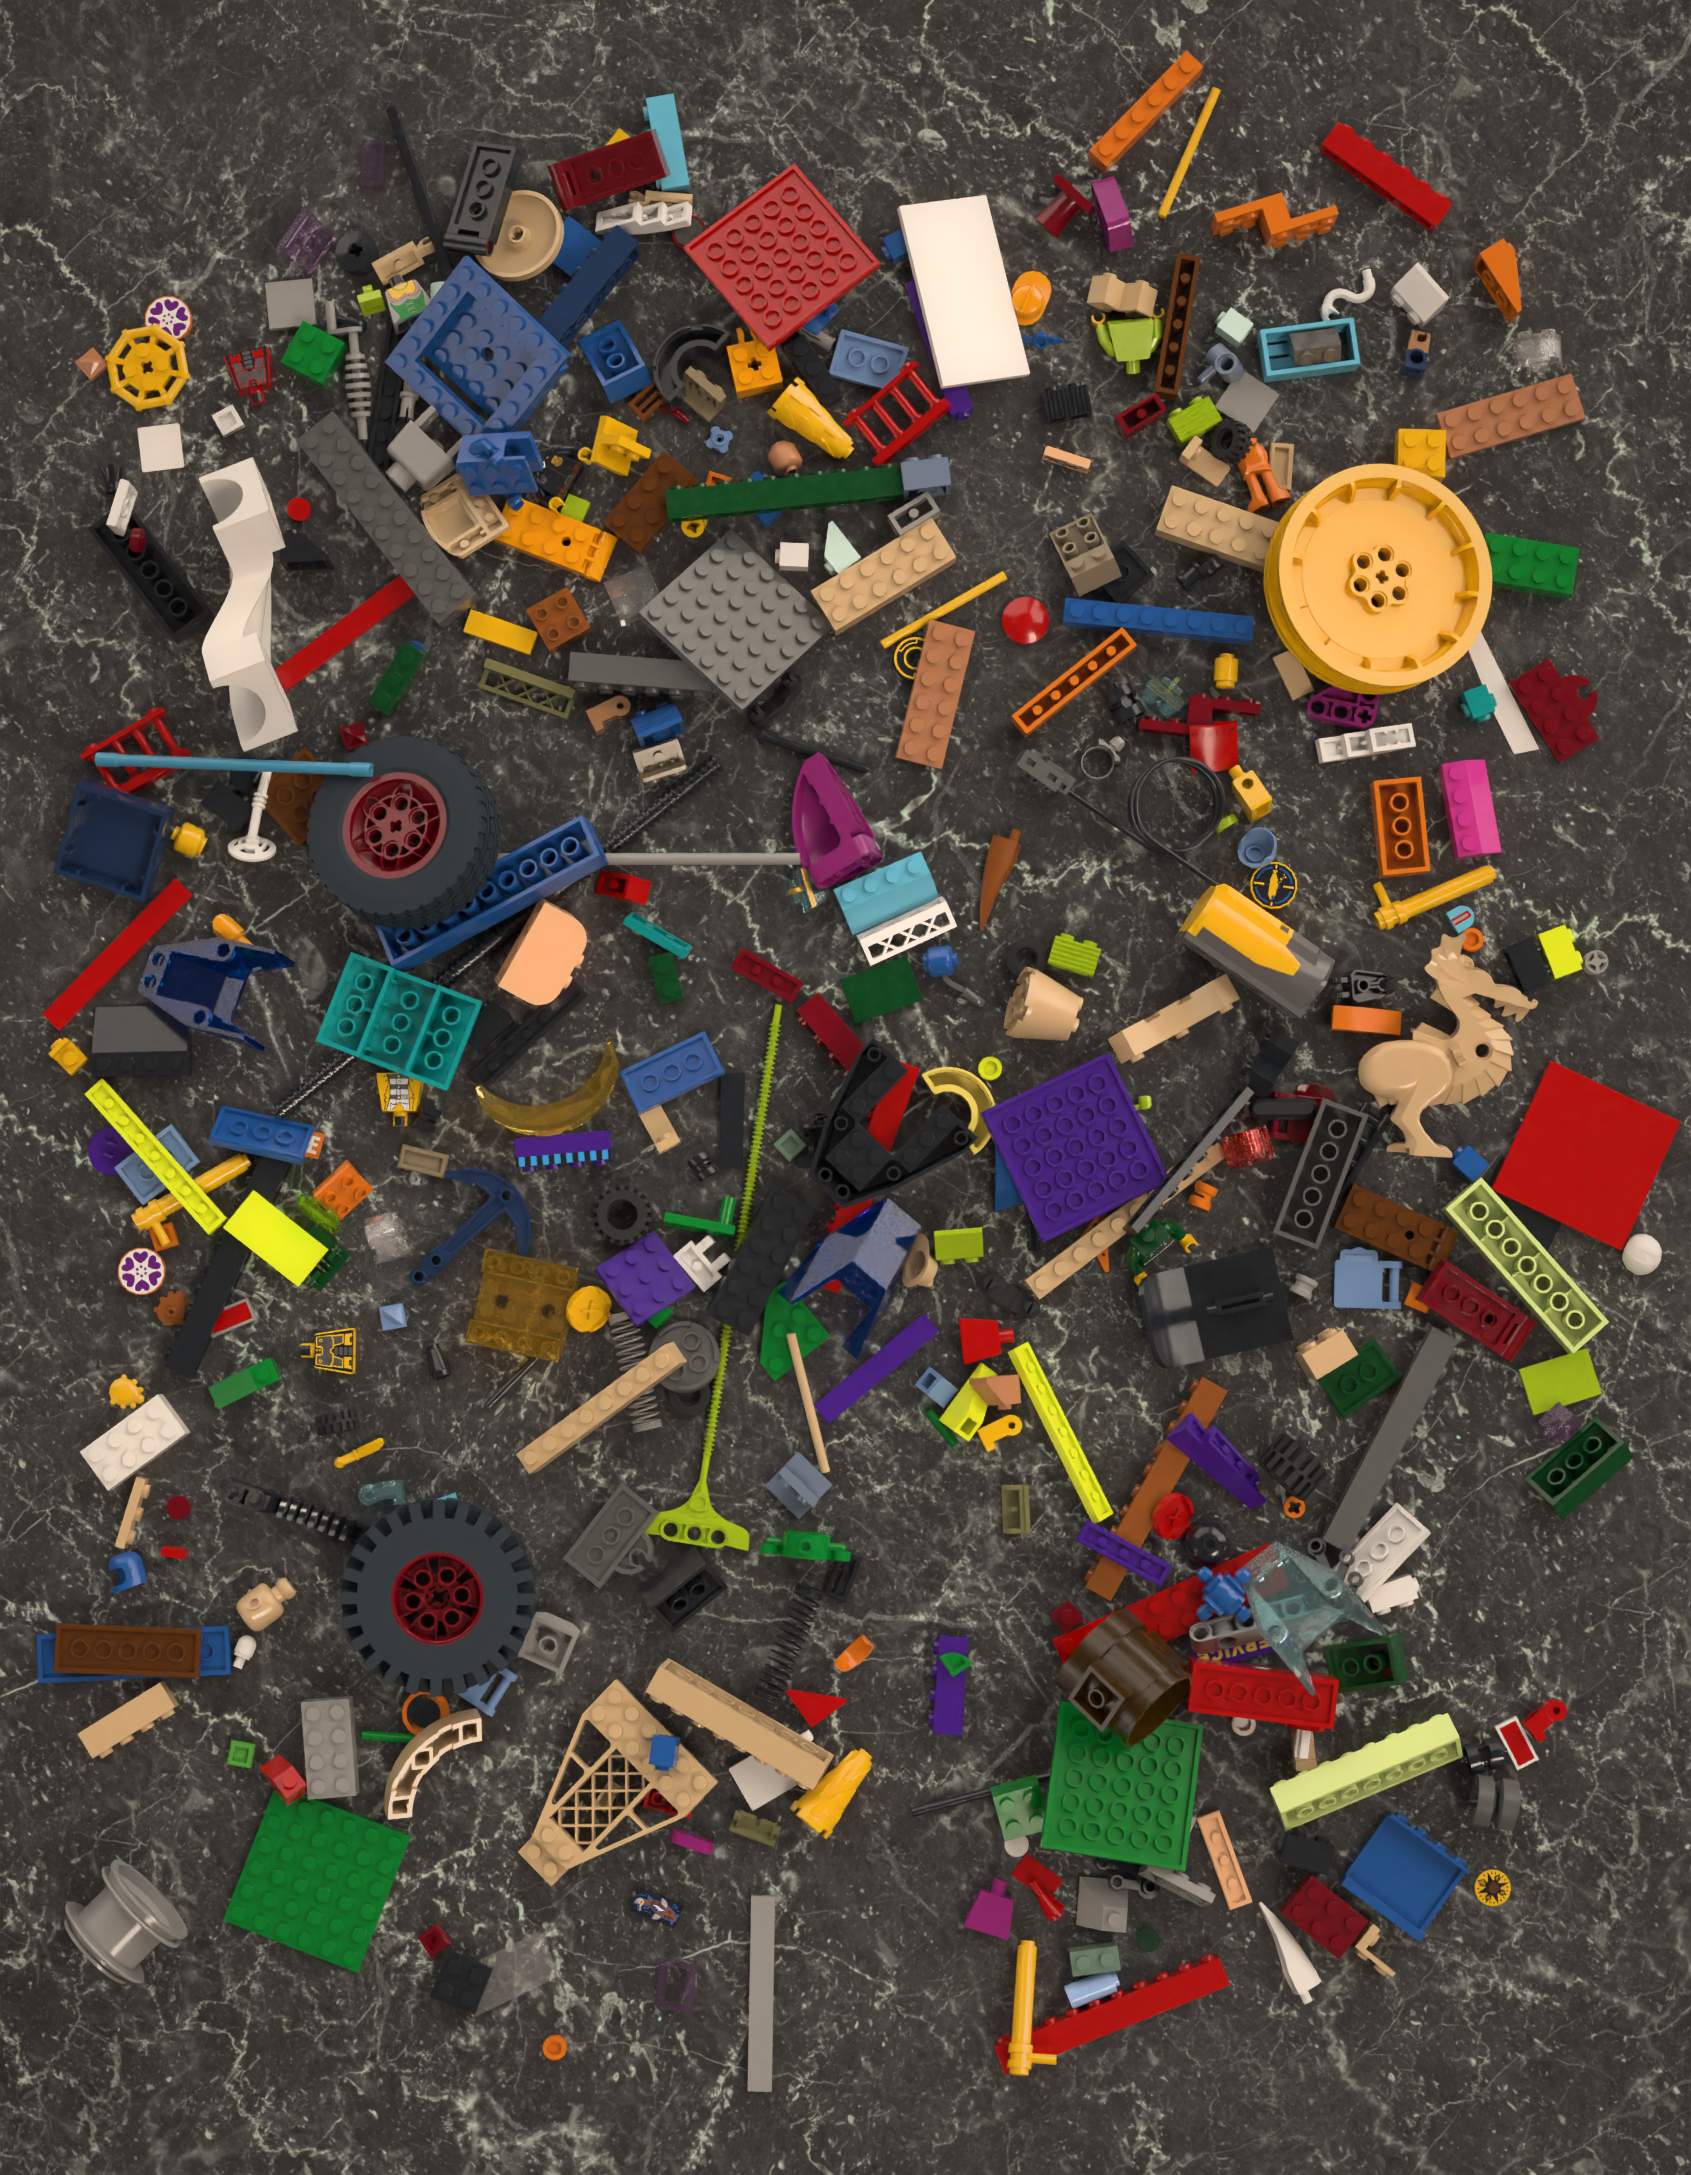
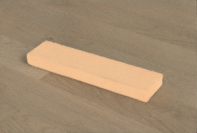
M1216 1810L1197 1817L1199 1828L1229 1910L1251 1903V1896L1220 1811Z

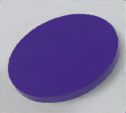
M114 1127L105 1128L97 1132L91 1139L88 1147V1155L92 1165L98 1171L108 1175L118 1174L114 1167L135 1152Z

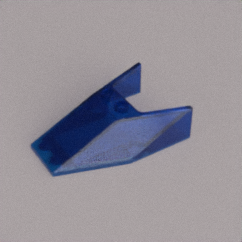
M220 937L153 946L137 991L188 1028L264 1051L265 1046L234 1024L233 1019L250 974L294 967L295 962L277 950Z
M885 1197L825 1236L779 1290L778 1294L793 1306L832 1280H838L870 1308L869 1314L842 1345L846 1351L857 1359L894 1292L921 1226L893 1201Z

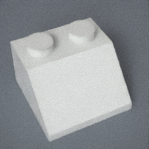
M1419 263L1415 264L1390 292L1392 295L1391 299L1398 307L1402 306L1408 313L1407 317L1414 325L1418 324L1420 328L1442 311L1449 299L1448 295Z

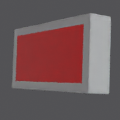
M249 1297L224 1307V1312L218 1318L213 1329L214 1334L212 1338L258 1320Z

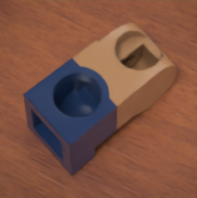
M1411 330L1401 375L1418 379L1422 378L1426 369L1431 333Z

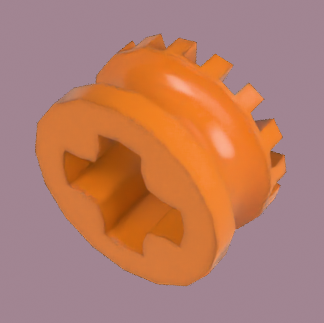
M1294 1496L1287 1498L1283 1503L1284 1513L1291 1518L1301 1517L1305 1511L1304 1501ZM1291 1501L1300 1503L1298 1513L1288 1511Z

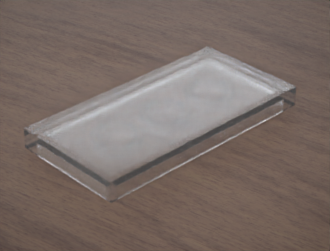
M540 1931L478 1960L494 1968L476 2014H470L474 2018L560 1976V1972Z

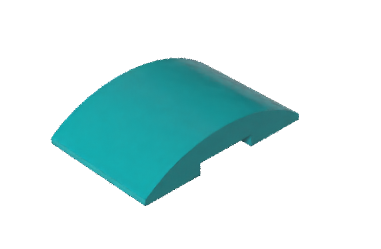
M351 952L316 1041L448 1092L483 1002Z

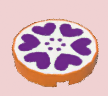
M163 296L155 299L148 306L145 313V325L147 327L152 326L153 323L159 324L160 328L177 340H181L189 334L192 328V314L188 306L181 299L173 296ZM159 338V342L167 344Z
M148 1248L133 1249L128 1251L119 1263L118 1277L121 1285L133 1294L148 1295L153 1293L163 1285L165 1280V1262L154 1250Z

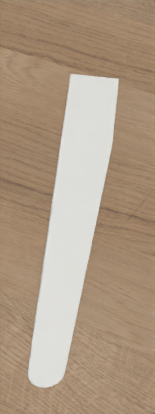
M1480 631L1468 651L1482 685L1486 684L1489 694L1492 693L1495 697L1497 706L1495 707L1494 715L1514 754L1538 750L1539 748Z

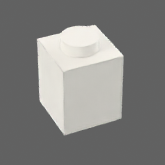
M780 542V549L775 551V563H779L780 570L808 572L809 543Z

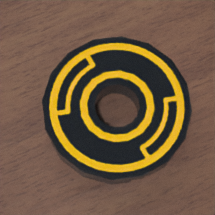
M911 635L905 637L896 644L893 650L892 664L894 670L900 678L909 682H914L917 665L911 664L908 658L912 653H921L924 636Z

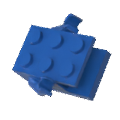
M531 431L463 435L456 461L457 474L462 476L470 496L502 494L508 500V505L515 511H518L524 505V501L521 500V493L538 492L532 472L542 471L544 466Z

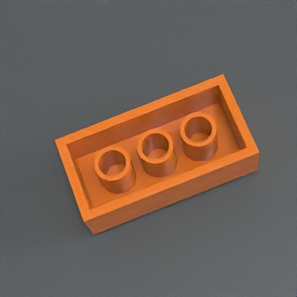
M1421 777L1373 781L1370 784L1379 878L1427 874L1431 870Z

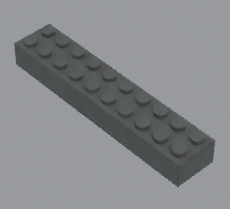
M333 411L330 412L296 440L439 625L445 628L481 599L445 551L435 542L424 524L340 416Z

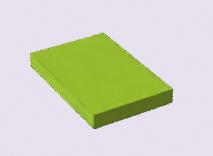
M1587 1348L1578 1350L1574 1354L1568 1353L1518 1369L1532 1415L1602 1394Z

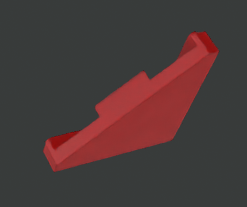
M789 1688L786 1690V1693L811 1728L847 1702L846 1698Z

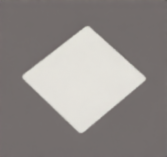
M179 423L137 429L142 472L184 467Z

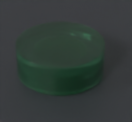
M1152 1927L1141 1928L1136 1934L1137 1946L1144 1952L1155 1951L1160 1945L1158 1932Z

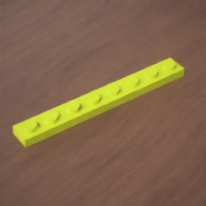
M102 1078L85 1093L87 1098L209 1235L228 1220L105 1079Z
M1029 1342L1009 1351L1008 1354L1091 1521L1096 1524L1114 1514Z

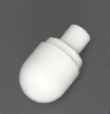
M245 1635L238 1640L234 1649V1655H237L233 1666L242 1669L245 1660H250L256 1649V1641L252 1636Z

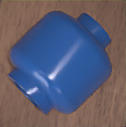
M948 945L930 947L927 953L923 954L925 972H929L931 977L951 976L954 973L955 967H959L958 953H953L952 948Z

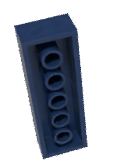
M618 225L613 229L609 228L602 237L603 242L599 247L595 246L591 249L583 266L580 264L574 270L572 280L560 287L557 292L559 296L554 302L550 301L547 303L542 311L544 314L539 320L535 319L564 348L567 347L641 256L639 242Z

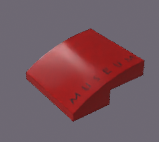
M1237 721L1213 722V725L1189 726L1190 758L1202 762L1213 772L1228 770L1238 765ZM1191 768V774L1198 773L1196 770Z

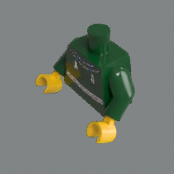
M1154 1219L1149 1223L1144 1232L1141 1234L1137 1233L1130 1238L1128 1250L1124 1258L1132 1274L1135 1276L1134 1282L1138 1286L1141 1279L1148 1276L1143 1272V1269L1178 1240L1188 1253H1191L1188 1249L1190 1244L1194 1243L1198 1246L1193 1236L1186 1234V1231L1175 1220L1166 1219L1159 1221Z

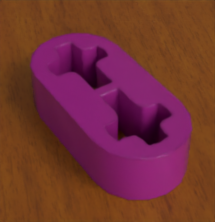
M672 1828L668 1839L672 1843L707 1855H712L715 1842L677 1828Z

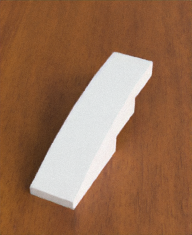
M662 201L642 207L639 202H634L597 213L595 232L604 235L609 228L613 229L616 225L629 235L663 232L691 226L692 205L687 201L667 207Z
M1412 723L1373 728L1366 731L1315 740L1319 764L1392 752L1416 746Z

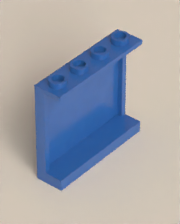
M1388 1811L1338 1882L1410 1936L1421 1942L1426 1935L1424 1930L1464 1874H1469L1471 1871L1465 1867L1467 1862L1455 1854L1453 1858L1446 1853L1448 1848L1436 1840L1434 1843L1426 1838L1428 1833L1416 1825L1413 1829L1407 1825L1408 1819L1398 1811L1395 1815Z

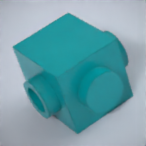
M1486 684L1465 691L1460 695L1462 701L1460 708L1465 718L1468 717L1469 722L1477 720V723L1487 721L1491 719L1490 715L1496 711L1497 703L1492 693L1489 694Z

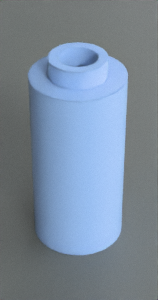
M1115 1971L1111 1973L1104 1972L1090 1975L1065 1985L1064 1988L1072 2008L1075 2009L1117 1992L1116 1987L1120 1985Z

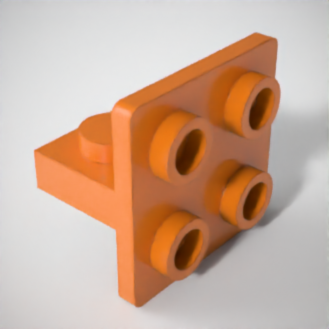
M346 1160L316 1187L312 1193L314 1194V1199L340 1221L373 1191V1187Z

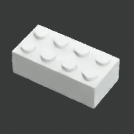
M158 1394L80 1451V1453L109 1491L115 1489L191 1432L165 1396Z

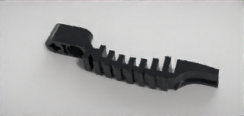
M229 1477L224 1479L219 1487L222 1497L230 1504L250 1511L272 1513L278 1518L284 1516L288 1521L294 1519L298 1524L302 1525L303 1522L307 1527L312 1528L315 1526L318 1531L323 1532V1530H326L328 1535L333 1537L334 1534H337L338 1538L342 1541L348 1538L349 1542L357 1545L362 1536L372 1527L358 1519H352L351 1516H343L337 1511L332 1512L329 1508H321L319 1505L310 1504L306 1500L302 1499L301 1501L297 1497H289L285 1493H277L273 1489L267 1490L236 1478ZM234 1486L237 1491L231 1492V1494L229 1495L227 1492V1488L232 1489ZM254 1493L260 1494L258 1502H248L250 1495Z

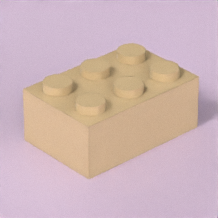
M1327 1328L1317 1334L1318 1339L1316 1341L1308 1340L1296 1347L1298 1352L1293 1354L1308 1379L1318 1380L1358 1355L1344 1330Z

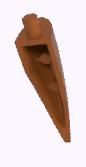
M1012 829L1009 839L997 835L992 837L981 885L980 931L984 930L995 899L1015 865L1021 848V844L1018 843L1021 834L1019 830Z

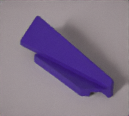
M1189 1413L1168 1434V1441L1248 1508L1252 1509L1266 1503V1498L1258 1491L1256 1485L1260 1482L1258 1472L1215 1426L1205 1430L1193 1413Z

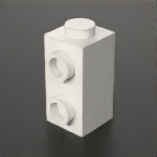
M1408 1573L1386 1580L1366 1601L1369 1611L1382 1615L1390 1612V1607L1399 1605L1402 1608L1414 1604L1413 1600L1418 1598L1417 1592L1420 1591L1417 1579L1415 1577L1412 1578Z

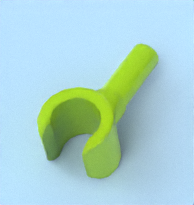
M1138 1097V1104L1134 1105L1136 1110L1149 1109L1152 1105L1151 1097Z

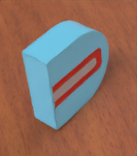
M1458 906L1445 914L1457 934L1469 928L1474 922V913L1467 906Z

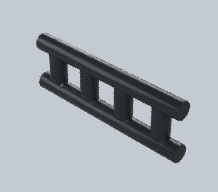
M1365 1101L1358 1111L1368 1114L1366 1122L1376 1128L1369 1140L1363 1136L1360 1137L1358 1145L1363 1147V1150L1356 1160L1352 1158L1349 1166L1351 1169L1344 1179L1338 1195L1341 1199H1344L1391 1122L1389 1115L1385 1113L1381 1119L1369 1113L1372 1105Z

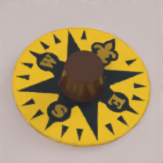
M1487 1870L1478 1876L1475 1882V1893L1482 1903L1488 1906H1498L1508 1899L1511 1885L1504 1873L1498 1870Z

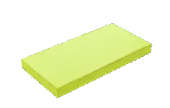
M254 1190L223 1226L225 1230L298 1287L328 1251L325 1246Z

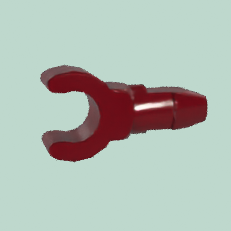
M661 406V411L665 415H671L686 425L690 422L689 418L682 413L678 406L672 413Z

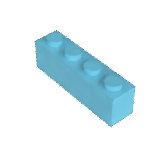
M674 93L646 98L647 106L643 107L645 121L650 120L651 129H647V131L656 129L671 175L656 180L657 189H662V192L672 193L690 192Z

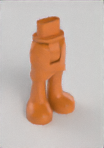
M1251 438L1252 446H1249L1250 452L1246 453V458L1244 460L1241 459V462L1237 463L1242 474L1243 481L1247 482L1252 499L1248 505V512L1259 515L1267 511L1270 505L1256 475H1261L1272 507L1286 504L1291 500V496L1287 490L1280 488L1271 472L1272 469L1268 463V455L1264 446L1257 442V438Z

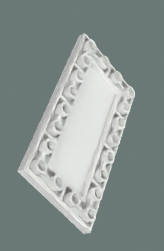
M986 195L899 206L897 211L941 389L1027 377L1030 371Z

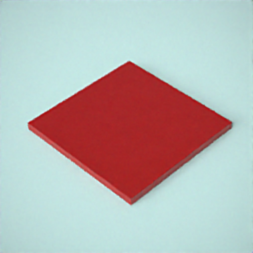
M792 164L683 247V251L769 352L881 267V263L795 164Z
M1549 1061L1491 1189L1500 1195L1622 1251L1681 1121L1564 1066Z

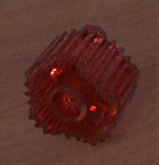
M1266 1125L1237 1132L1220 1139L1230 1170L1274 1158V1151Z

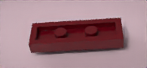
M741 948L730 967L733 971L791 1004L804 982L744 948Z

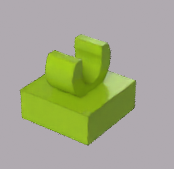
M371 284L363 286L364 294L357 295L363 316L386 311L380 289L373 291Z

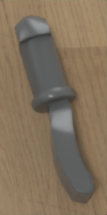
M948 976L942 977V981L947 986L962 992L961 997H965L978 1007L985 1005V1000L968 989L969 987L965 988L953 982Z

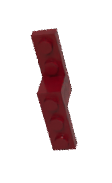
M1195 693L1194 696H1190L1188 699L1186 724H1183L1180 719L1170 718L1168 722L1158 721V717L1144 716V719H1140L1138 722L1137 732L1190 738L1189 726L1211 725L1212 712L1258 717L1261 704H1256V700L1241 699V702L1232 701V697L1218 696V699L1208 698L1209 695Z

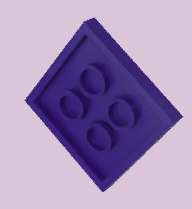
M655 1231L595 1269V1272L636 1328L695 1290V1285Z

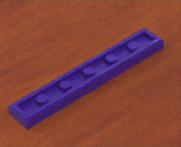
M923 1313L814 1406L826 1421L831 1423L939 1331Z

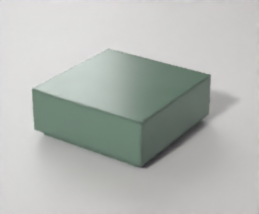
M792 1129L773 1144L789 1162L807 1147Z

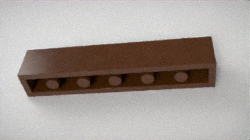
M1177 253L1153 391L1163 400L1176 402L1179 392L1201 258L1198 256Z

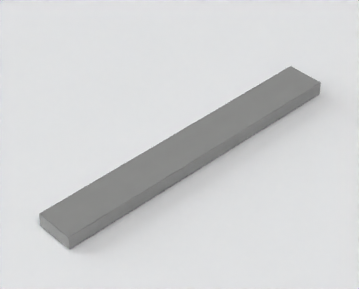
M751 1895L748 2091L772 2092L775 1895Z

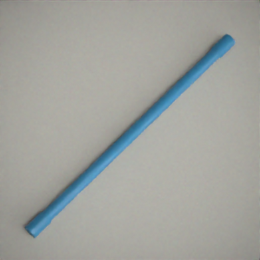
M97 752L95 755V764L98 767L128 766L333 774L353 777L373 776V763L365 762L334 763L126 755Z

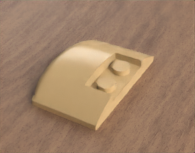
M457 473L421 495V501L424 503V510H421V514L429 534L442 549L459 558L467 557L511 529L489 495L470 496L462 476Z

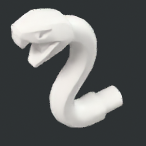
M1371 269L1362 271L1364 289L1361 294H1355L1346 289L1339 288L1330 291L1325 296L1321 306V318L1323 321H1330V318H1328L1330 314H1340L1332 306L1333 301L1337 298H1343L1352 303H1362L1371 298L1375 291V280L1372 277Z

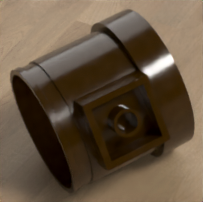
M1122 1609L1101 1622L1076 1647L1057 1676L1056 1685L1068 1696V1700L1101 1732L1109 1729L1127 1747H1132L1152 1734L1173 1713L1188 1693L1193 1677L1184 1671L1187 1663L1155 1632L1152 1631L1147 1634V1626L1129 1609Z

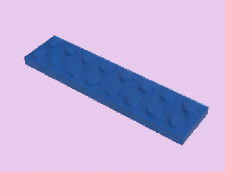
M230 1625L184 1627L202 1629L200 1676L232 1674ZM56 1633L37 1635L38 1683L165 1678L162 1676L54 1672Z

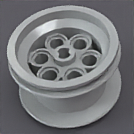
M115 1859L111 1862L110 1867L105 1866L102 1868V1877L106 1887L86 1907L76 1902L66 1903L65 1911L68 1918L64 1921V1925L79 1950L106 1976L120 1984H125L128 1981L139 1984L144 1981V1972L140 1962L160 1943L172 1948H178L181 1943L180 1939H184L188 1935V1931L172 1904L145 1876L124 1861Z

